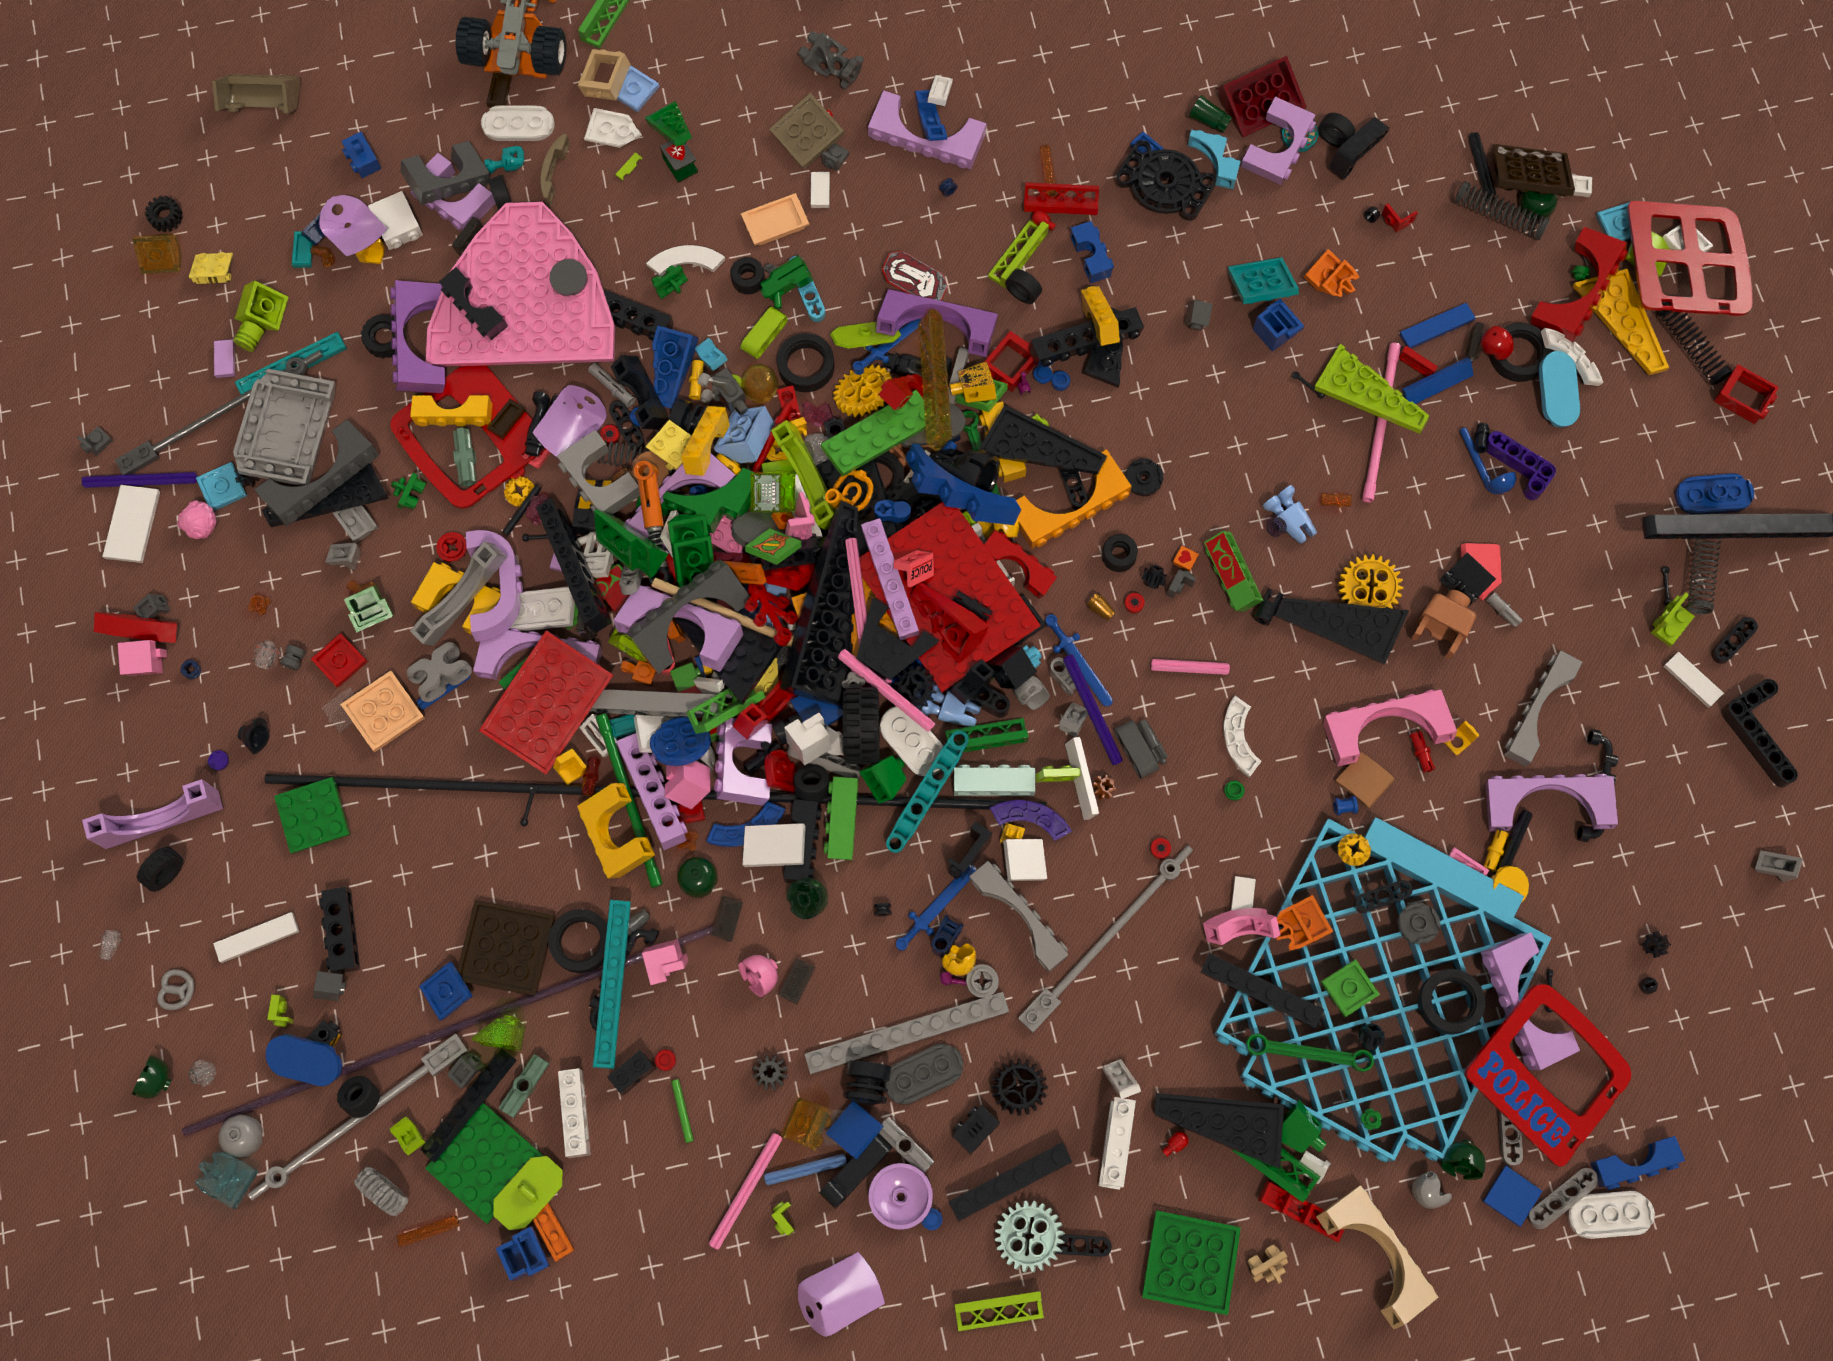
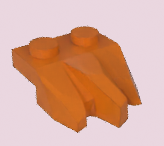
M1329 249L1320 256L1303 276L1316 290L1342 297V292L1348 295L1356 291L1350 280L1354 281L1359 278L1355 269L1346 260L1341 261Z
M1313 895L1280 911L1277 916L1278 924H1282L1284 928L1280 930V935L1276 937V940L1291 939L1288 945L1289 950L1305 947L1334 932Z

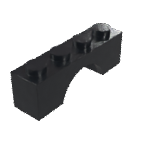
M457 267L439 281L443 287L441 291L444 295L455 300L452 302L459 311L463 309L467 313L464 316L471 324L474 322L477 324L478 327L476 329L483 337L487 335L490 340H493L508 327L505 320L492 306L476 308L470 305L469 295L473 286Z
M621 355L610 367L617 381L628 387L636 396L639 408L634 414L641 429L658 430L669 417L637 356Z
M794 799L792 823L805 825L804 864L785 865L783 879L786 883L809 885L810 879L813 880L815 868L811 867L812 859L816 860L817 848L814 847V842L819 839L820 828H816L817 820H821L822 808H819V804L816 801Z

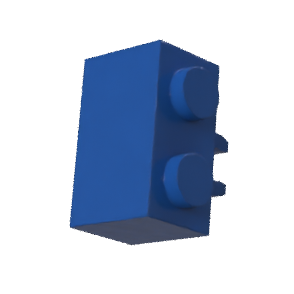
M362 132L342 140L345 147L342 151L347 159L351 158L352 162L349 164L354 173L358 172L361 178H364L381 169Z

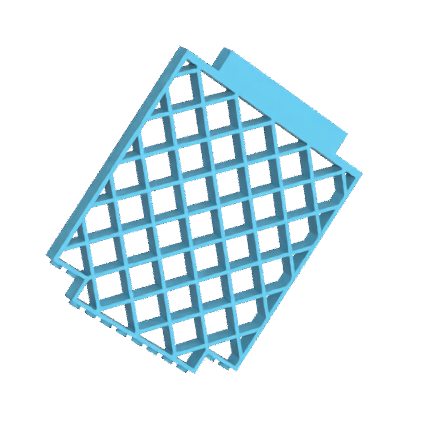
M1376 817L1368 827L1364 838L1368 840L1371 847L1370 856L1380 862L1355 869V866L1344 862L1347 872L1321 878L1314 858L1316 851L1339 844L1345 835L1357 834L1328 818L1320 830L1276 917L1280 911L1293 905L1291 899L1294 893L1316 887L1325 917L1334 931L1331 935L1336 950L1310 957L1307 946L1299 948L1301 960L1275 966L1268 945L1271 937L1265 936L1247 972L1258 977L1270 975L1272 983L1282 988L1278 972L1305 966L1314 994L1302 997V999L1309 1002L1316 1000L1317 1005L1324 1009L1321 1018L1325 1030L1298 1037L1293 1018L1283 1014L1291 1040L1282 1043L1301 1045V1042L1327 1035L1332 1050L1341 1051L1336 1032L1361 1025L1365 1029L1366 1025L1371 1022L1397 1016L1406 1046L1380 1053L1379 1047L1376 1050H1370L1384 1092L1357 1099L1347 1069L1352 1067L1349 1065L1337 1064V1066L1310 1073L1306 1059L1297 1058L1302 1076L1275 1083L1266 1053L1259 1056L1267 1084L1248 1074L1257 1056H1250L1239 1078L1243 1079V1084L1253 1089L1254 1087L1261 1089V1093L1270 1099H1273V1097L1281 1101L1280 1104H1284V1107L1291 1109L1297 1101L1276 1090V1088L1305 1081L1314 1110L1306 1108L1321 1122L1322 1128L1338 1132L1337 1136L1345 1141H1354L1357 1143L1356 1147L1365 1152H1368V1150L1376 1154L1375 1157L1382 1162L1395 1161L1404 1141L1407 1147L1415 1151L1419 1149L1425 1152V1157L1435 1162L1437 1160L1440 1161L1444 1159L1447 1149L1452 1145L1478 1091L1472 1084L1470 1088L1464 1075L1465 1069H1462L1452 1038L1477 1031L1481 1044L1484 1046L1490 1039L1487 1028L1501 1025L1507 1016L1505 1014L1503 1019L1484 1023L1483 1017H1481L1474 1027L1465 1032L1453 1035L1440 1033L1441 1036L1415 1043L1405 1013L1417 1010L1418 1004L1403 1008L1393 978L1419 971L1422 983H1424L1430 977L1428 968L1452 961L1455 969L1466 972L1463 958L1480 954V952L1501 943H1494L1485 919L1487 918L1517 935L1532 932L1538 946L1539 953L1528 960L1529 966L1526 972L1521 974L1519 981L1521 980L1518 987L1520 1001L1532 980L1551 937L1514 918L1524 898L1523 895L1500 883L1493 889V879ZM1326 833L1335 837L1322 841ZM1356 843V844H1355L1354 846H1352V847H1354V848L1357 849V848H1358V843ZM1309 867L1313 881L1299 885ZM1379 869L1384 870L1388 884L1397 882L1393 869L1420 882L1427 887L1413 890L1408 898L1429 893L1434 910L1439 916L1440 927L1451 956L1425 963L1420 945L1409 942L1416 966L1391 972L1381 943L1403 937L1398 932L1379 938L1371 912L1362 914L1370 940L1344 947L1335 919L1358 912L1352 907L1333 913L1324 885L1349 878L1357 898L1360 894L1364 893L1358 875ZM1400 888L1393 892V896L1401 892ZM1439 893L1473 912L1447 918ZM1389 897L1380 899V901L1387 902ZM1363 898L1362 901L1359 903V905L1364 906L1365 909H1367L1366 906L1369 904L1367 903V901H1364ZM1403 900L1395 903L1400 914L1406 907ZM1475 918L1484 947L1460 953L1450 924ZM1373 946L1382 975L1370 978L1372 984L1385 981L1394 1010L1368 1018L1365 1006L1363 1005L1357 1009L1360 1020L1333 1027L1324 997L1329 995L1326 991H1321L1312 963L1339 956L1343 968L1350 963L1347 953ZM1263 954L1268 969L1253 973ZM1492 983L1481 986L1483 991L1495 988ZM1463 987L1461 992L1439 998L1434 989L1432 1005L1435 1012L1442 1019L1445 1020L1440 1006L1442 1002L1465 996L1469 1009L1471 1008L1470 997ZM1236 991L1214 1035L1218 1037L1217 1041L1227 1046L1231 1044L1236 1047L1235 1050L1238 1053L1247 1056L1249 1053L1246 1050L1245 1043L1223 1032L1225 1025L1247 1019L1251 1034H1259L1254 1017L1275 1012L1276 1010L1267 1007L1252 1012L1248 997ZM1240 998L1245 1014L1229 1018ZM1257 1038L1253 1040L1256 1049L1250 1047L1254 1052H1259L1264 1047L1262 1040ZM1443 1041L1453 1072L1427 1079L1417 1048ZM1408 1051L1419 1082L1392 1089L1382 1058ZM1368 1057L1355 1060L1356 1065L1369 1062ZM1339 1071L1349 1102L1322 1109L1312 1078ZM1455 1077L1463 1102L1459 1110L1440 1115L1429 1084ZM1421 1087L1431 1118L1404 1125L1394 1094ZM1386 1096L1396 1128L1369 1136L1368 1130L1361 1122L1362 1111L1359 1104ZM1351 1106L1360 1136L1324 1117L1323 1114ZM1455 1116L1446 1134L1442 1120ZM1433 1122L1441 1145L1439 1151L1410 1136L1406 1130ZM1398 1132V1137L1390 1153L1370 1142L1373 1139Z

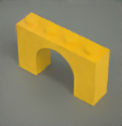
M434 562L413 597L412 605L416 609L428 613L441 602L446 594L454 589L464 573L461 571L456 573L451 570L450 566L444 563L439 565ZM484 585L474 597L473 608L462 626L467 633L472 635L470 615L492 610L500 600L501 590L495 587L488 588Z
M612 783L577 806L580 817L586 826L588 836L595 847V853L599 857L603 871L608 879L620 878L655 856L648 837L634 838L619 848L612 842L609 836L608 827L612 815L632 801L624 783Z

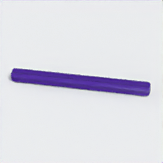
M195 472L84 476L81 483L85 488L118 487L120 485L197 483L196 477L198 476Z
M1074 655L1066 656L1063 661L1112 765H1117L1123 761L1121 754Z

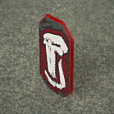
M904 251L889 253L881 269L887 283L907 294L941 301L948 288L941 272Z

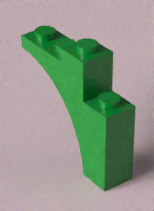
M742 468L732 481L715 491L694 496L678 495L666 491L663 500L666 508L670 511L677 510L683 514L706 515L708 532L714 534L723 516L734 521L747 513L754 500V482L758 481V479L755 480L754 475L759 476V479L761 476L753 471Z

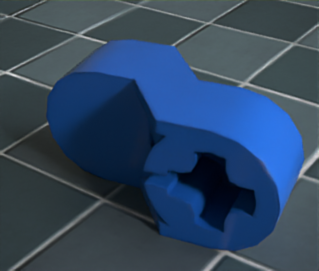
M882 500L877 502L874 507V516L876 519L880 518L881 521L904 522L909 519L911 513L910 505L904 501Z

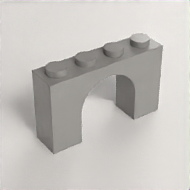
M594 430L557 455L560 462L557 465L564 474L566 472L569 474L570 477L568 479L573 487L576 488L578 486L581 490L579 494L585 502L589 501L592 504L590 508L593 513L598 509L613 515L640 496L639 487L629 472L612 484L604 487H596L586 482L585 474L588 467L609 452L604 440Z

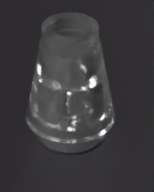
M105 929L104 933L101 934L99 958L112 960L123 939L121 938L122 932Z

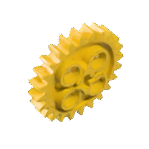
M872 364L869 368L865 367L864 373L861 375H856L850 370L849 376L844 374L845 379L838 380L840 385H836V391L833 392L835 395L833 398L838 409H841L842 413L846 412L848 416L853 413L854 417H856L860 413L863 417L865 412L871 415V410L878 411V406L884 407V400L878 394L882 390V384L888 379L892 380V377L885 368L881 369L880 365L875 368Z
M1374 554L1371 555L1370 559L1364 555L1362 561L1356 557V564L1350 561L1348 563L1350 568L1344 567L1343 569L1346 574H1341L1339 577L1344 580L1338 583V586L1343 587L1338 593L1345 595L1341 601L1347 600V604L1393 609L1391 604L1397 605L1399 603L1395 598L1402 597L1397 592L1403 590V587L1398 585L1403 581V579L1397 578L1400 571L1394 572L1393 569L1396 565L1389 567L1390 560L1382 562V556L1375 560ZM1370 569H1372L1373 576L1371 585L1374 586V588L1371 591V603H1368L1370 587L1367 585L1370 582ZM1357 572H1363L1366 575V579L1360 580L1357 577ZM1381 573L1386 577V580L1383 582L1379 581L1376 575ZM1362 591L1365 598L1358 599L1355 592ZM1375 593H1382L1385 599L1383 601L1377 600Z

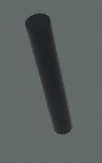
M535 484L502 532L508 536L541 491V487Z

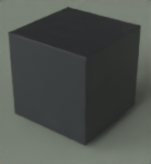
M1009 647L987 663L996 672L994 678L999 686L1006 689H1017L1037 672L1022 647Z

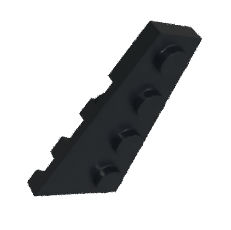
M1111 308L1114 314L1121 312L1117 309ZM1119 326V329L1125 330L1124 327ZM1123 341L1117 345H1106L1105 348L1098 351L1093 349L1083 374L1118 388L1120 386Z

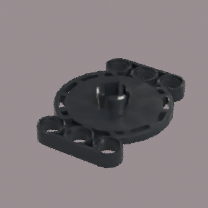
M1140 140L1135 144L1118 171L1116 179L1117 184L1122 188L1131 186L1136 199L1147 209L1163 214L1181 211L1183 218L1188 221L1198 217L1213 192L1217 181L1212 173L1200 175L1197 165L1185 154L1168 149L1151 152V145L1145 140ZM1143 146L1147 148L1148 151L1146 153H1140L1137 149ZM1136 161L1139 165L1137 167H1131L1129 165V162ZM1122 175H1127L1130 177V180L1124 182L1120 179V177ZM1168 177L1171 178V179H1170V183H1171V184H1163V183H1162V181H1167ZM1210 179L1213 184L1207 186L1203 183V180ZM1196 193H1201L1204 196V198L1202 200L1195 199L1194 195ZM1191 207L1195 210V213L1188 214L1185 209Z

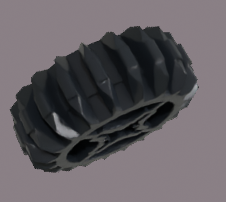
M1021 1058L1017 1059V1065H1014L1013 1060L1010 1059V1067L1003 1063L1001 1066L1004 1071L996 1070L1000 1077H992L994 1082H998V1084L991 1085V1089H997L998 1091L994 1092L992 1097L999 1096L1000 1099L996 1101V1105H1000L1003 1102L1002 1111H1005L1008 1106L1011 1108L1009 1111L1010 1115L1013 1114L1014 1109L1017 1110L1018 1116H1021L1022 1109H1024L1026 1115H1029V1107L1036 1111L1037 1107L1034 1103L1042 1105L1043 1102L1039 1097L1046 1098L1047 1094L1041 1092V1090L1048 1088L1047 1085H1041V1082L1046 1081V1077L1039 1078V1075L1043 1072L1042 1069L1035 1072L1034 1069L1037 1064L1034 1063L1031 1068L1028 1067V1059H1026L1024 1065H1021ZM1017 1070L1029 1073L1034 1079L1023 1080ZM1011 1072L1012 1085L1002 1089L1004 1077ZM1016 1081L1026 1085L1022 1089V1095L1021 1092L1013 1089L1016 1086ZM1036 1085V1095L1031 1101L1027 1102L1026 1090ZM1004 1095H1017L1021 1104L1010 1102Z

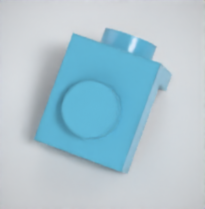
M707 338L695 348L700 360L712 371L728 360L726 355L715 347L710 338Z

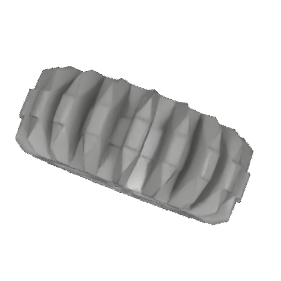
M365 1167L354 1180L355 1186L365 1197L391 1216H397L401 1213L408 1203L406 1195L387 1177L372 1167Z

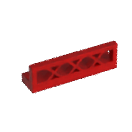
M1025 182L1024 212L1040 210L1045 213L1098 215L1099 186ZM1029 189H1037L1040 192L1036 196L1028 195ZM1056 190L1058 194L1056 196H1049L1047 192ZM1074 191L1077 195L1068 197L1065 193ZM1086 192H1095V198H1086L1084 194Z

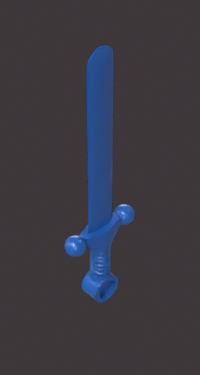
M930 318L909 322L899 330L901 336L894 342L881 344L877 348H874L872 345L866 346V350L870 351L871 354L862 361L854 362L853 372L856 375L863 374L864 368L875 360H882L883 363H888L889 358L884 356V354Z
M1053 614L1048 615L1045 619L1046 626L1052 628L1061 641L1059 646L1053 647V651L1059 653L1061 649H1064L1067 655L1073 654L1086 682L1104 706H1110L1113 702L1112 697L1073 643L1080 639V635L1075 633L1072 637H1067L1059 627L1057 617Z
M973 866L964 880L960 877L958 880L954 879L919 918L915 912H909L908 917L914 920L915 925L903 938L897 939L896 948L899 951H905L908 943L920 930L926 931L929 936L934 934V929L929 928L928 925L969 882V876L976 871L975 866Z

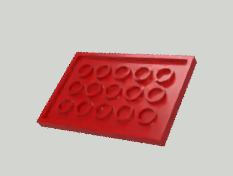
M546 630L479 731L547 775L554 765L555 759L560 756L614 674Z

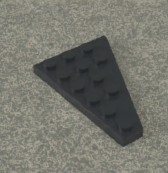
M673 617L674 622L679 625L681 631L687 635L693 646L700 653L705 641L704 631L693 621ZM741 625L743 631L741 640L720 672L714 670L720 680H723V683L733 693L739 704L744 705L783 646L777 644L774 638Z

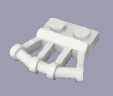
M589 532L588 535L580 538L576 537L580 547L586 544L583 554L593 578L609 577L611 564L614 563V555L600 543L598 544L597 552L593 553L594 545L597 542L596 532Z

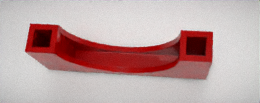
M1584 227L1576 240L1575 252L1587 258L1594 266L1598 278L1595 286L1587 295L1574 302L1550 304L1540 301L1532 314L1531 325L1541 330L1548 328L1564 334L1565 338L1571 342H1574L1577 336L1580 337L1584 330L1583 325L1585 321L1591 319L1592 309L1594 306H1598L1602 299V292L1608 290L1611 277L1616 276L1620 261L1624 262L1627 257V242Z

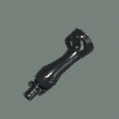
M887 354L889 362L884 363V367L891 369V372H896L903 377L919 374L928 384L933 385L937 391H944L951 371L952 358L946 357L941 363H935L913 355ZM919 369H924V370H927V371H931V372L937 373V374H939V375H934V374L925 373V372L920 371Z
M536 391L533 393L532 401L536 406V412L527 432L526 449L524 452L526 455L539 457L540 452L544 451L545 447L532 432L546 414L549 406L551 407L558 397L557 395L553 396L550 401L549 396L543 392Z

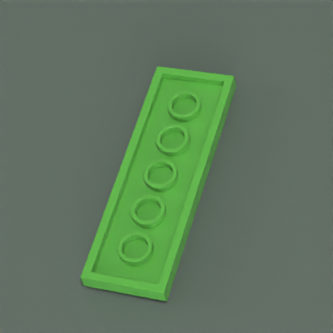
M917 390L912 392L913 396L902 409L894 410L888 405L821 443V449L842 477L938 422L937 416Z

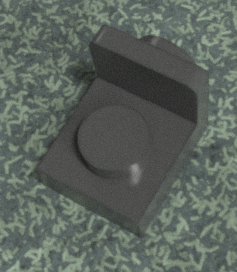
M834 143L827 152H822V163L827 168L838 171L848 158L849 151Z
M96 427L84 439L80 435L77 437L81 442L79 446L87 454L91 451L95 456L99 455L113 442L99 427Z
M1178 570L1166 595L1174 598L1176 593H1181L1185 584L1193 587L1196 578L1189 571Z
M148 594L133 607L138 617L154 618L160 612L168 613L170 611L167 600L163 595Z
M470 1052L459 1058L447 1076L462 1089L467 1086L474 1075L481 1071L485 1065L477 1055Z

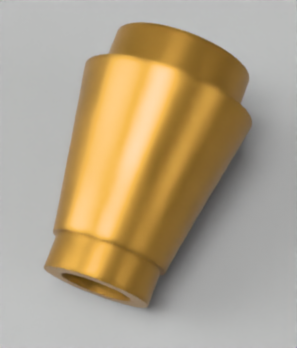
M1098 593L1087 603L1090 607L1089 610L1107 621L1116 613L1103 595L1100 596Z

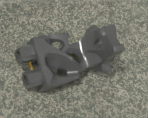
M811 31L807 40L813 44V47L809 50L802 46L798 55L804 60V64L813 71L825 77H828L830 74L839 77L842 80L841 86L846 90L857 79L865 58L856 56L848 59L842 56L848 50L846 47L822 32L818 34ZM830 47L838 48V53L831 52ZM835 62L841 63L842 67L840 70L835 69ZM821 63H826L827 68L825 70L820 67Z

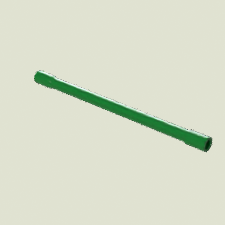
M607 714L598 715L595 718L600 733L603 736L617 782L625 784L632 800L625 806L635 837H646L612 734ZM652 857L644 862L650 886L655 888L663 885Z

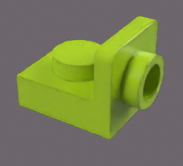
M271 995L267 1020L274 1022V1026L286 1027L287 1023L293 1024L294 1019L282 1017L287 1010V1002L285 1001L286 998L280 995Z

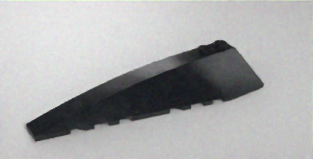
M842 500L839 501L818 557L780 686L781 690L794 695L838 707L843 705V692L846 689L843 688L842 681L846 680L848 673L852 671L851 668L838 658V655L844 649L849 653L853 652L851 632H853L854 624H852L854 602L845 541L848 538H855L858 521V507Z

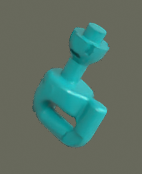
M520 146L507 147L502 149V160H484V165L490 174L494 173L496 169L503 167L506 172L516 171L523 166L524 151Z

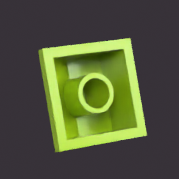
M257 281L246 284L235 319L242 323L245 320L250 321L262 329L278 331L288 296Z

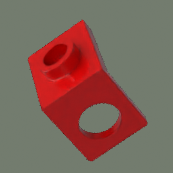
M1389 203L1384 206L1382 211L1385 222L1396 233L1412 224L1418 214L1415 211L1401 220Z

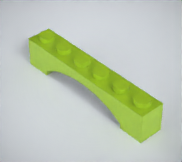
M785 420L773 428L771 432L801 481L810 503V512L813 514L817 526L828 531L836 511L825 500V494L828 489L797 427Z

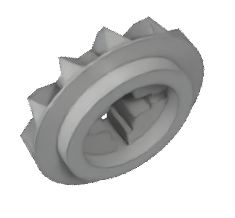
M980 964L974 966L973 970L967 974L966 984L968 991L974 996L985 998L991 996L997 990L999 979L992 967ZM980 975L983 976V979L990 980V982L983 985V988L980 983L974 982L980 979Z

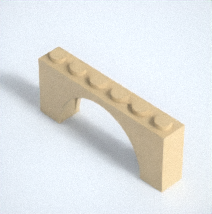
M1361 1185L1349 1191L1316 1216L1328 1235L1342 1229H1354L1368 1234L1384 1249L1392 1266L1394 1284L1391 1297L1381 1312L1393 1330L1407 1324L1439 1298L1433 1286L1428 1283L1421 1273L1419 1266L1412 1260L1407 1249L1401 1244L1394 1230L1389 1227L1382 1213L1376 1208Z

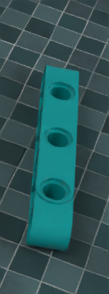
M954 732L939 752L893 827V831L886 841L889 851L893 853L901 852L914 835L967 747L968 736L965 732ZM957 735H962L965 738V743L961 746L956 745L953 741ZM934 770H942L944 777L941 780H935L932 776ZM918 803L922 805L923 811L921 814L915 815L911 812L913 804ZM893 838L901 840V847L897 850L890 847V841Z

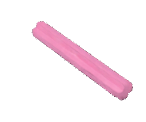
M1152 659L1151 670L1227 675L1230 671V665L1217 662Z

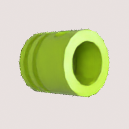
M245 320L235 335L233 342L244 350L254 352L264 334V330L258 325Z

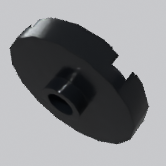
M1141 458L1133 461L1125 472V477L1132 486L1131 492L1138 496L1155 494L1163 483L1161 467L1150 459ZM1141 477H1146L1147 480L1143 481Z

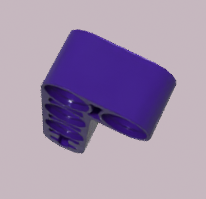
M1494 431L1488 436L1486 452L1530 479L1523 490L1524 496L1529 500L1538 499L1555 476V466L1502 432ZM1508 451L1513 452L1514 455H1510ZM1524 461L1529 462L1531 466L1526 465ZM1531 486L1536 487L1538 491L1533 490Z

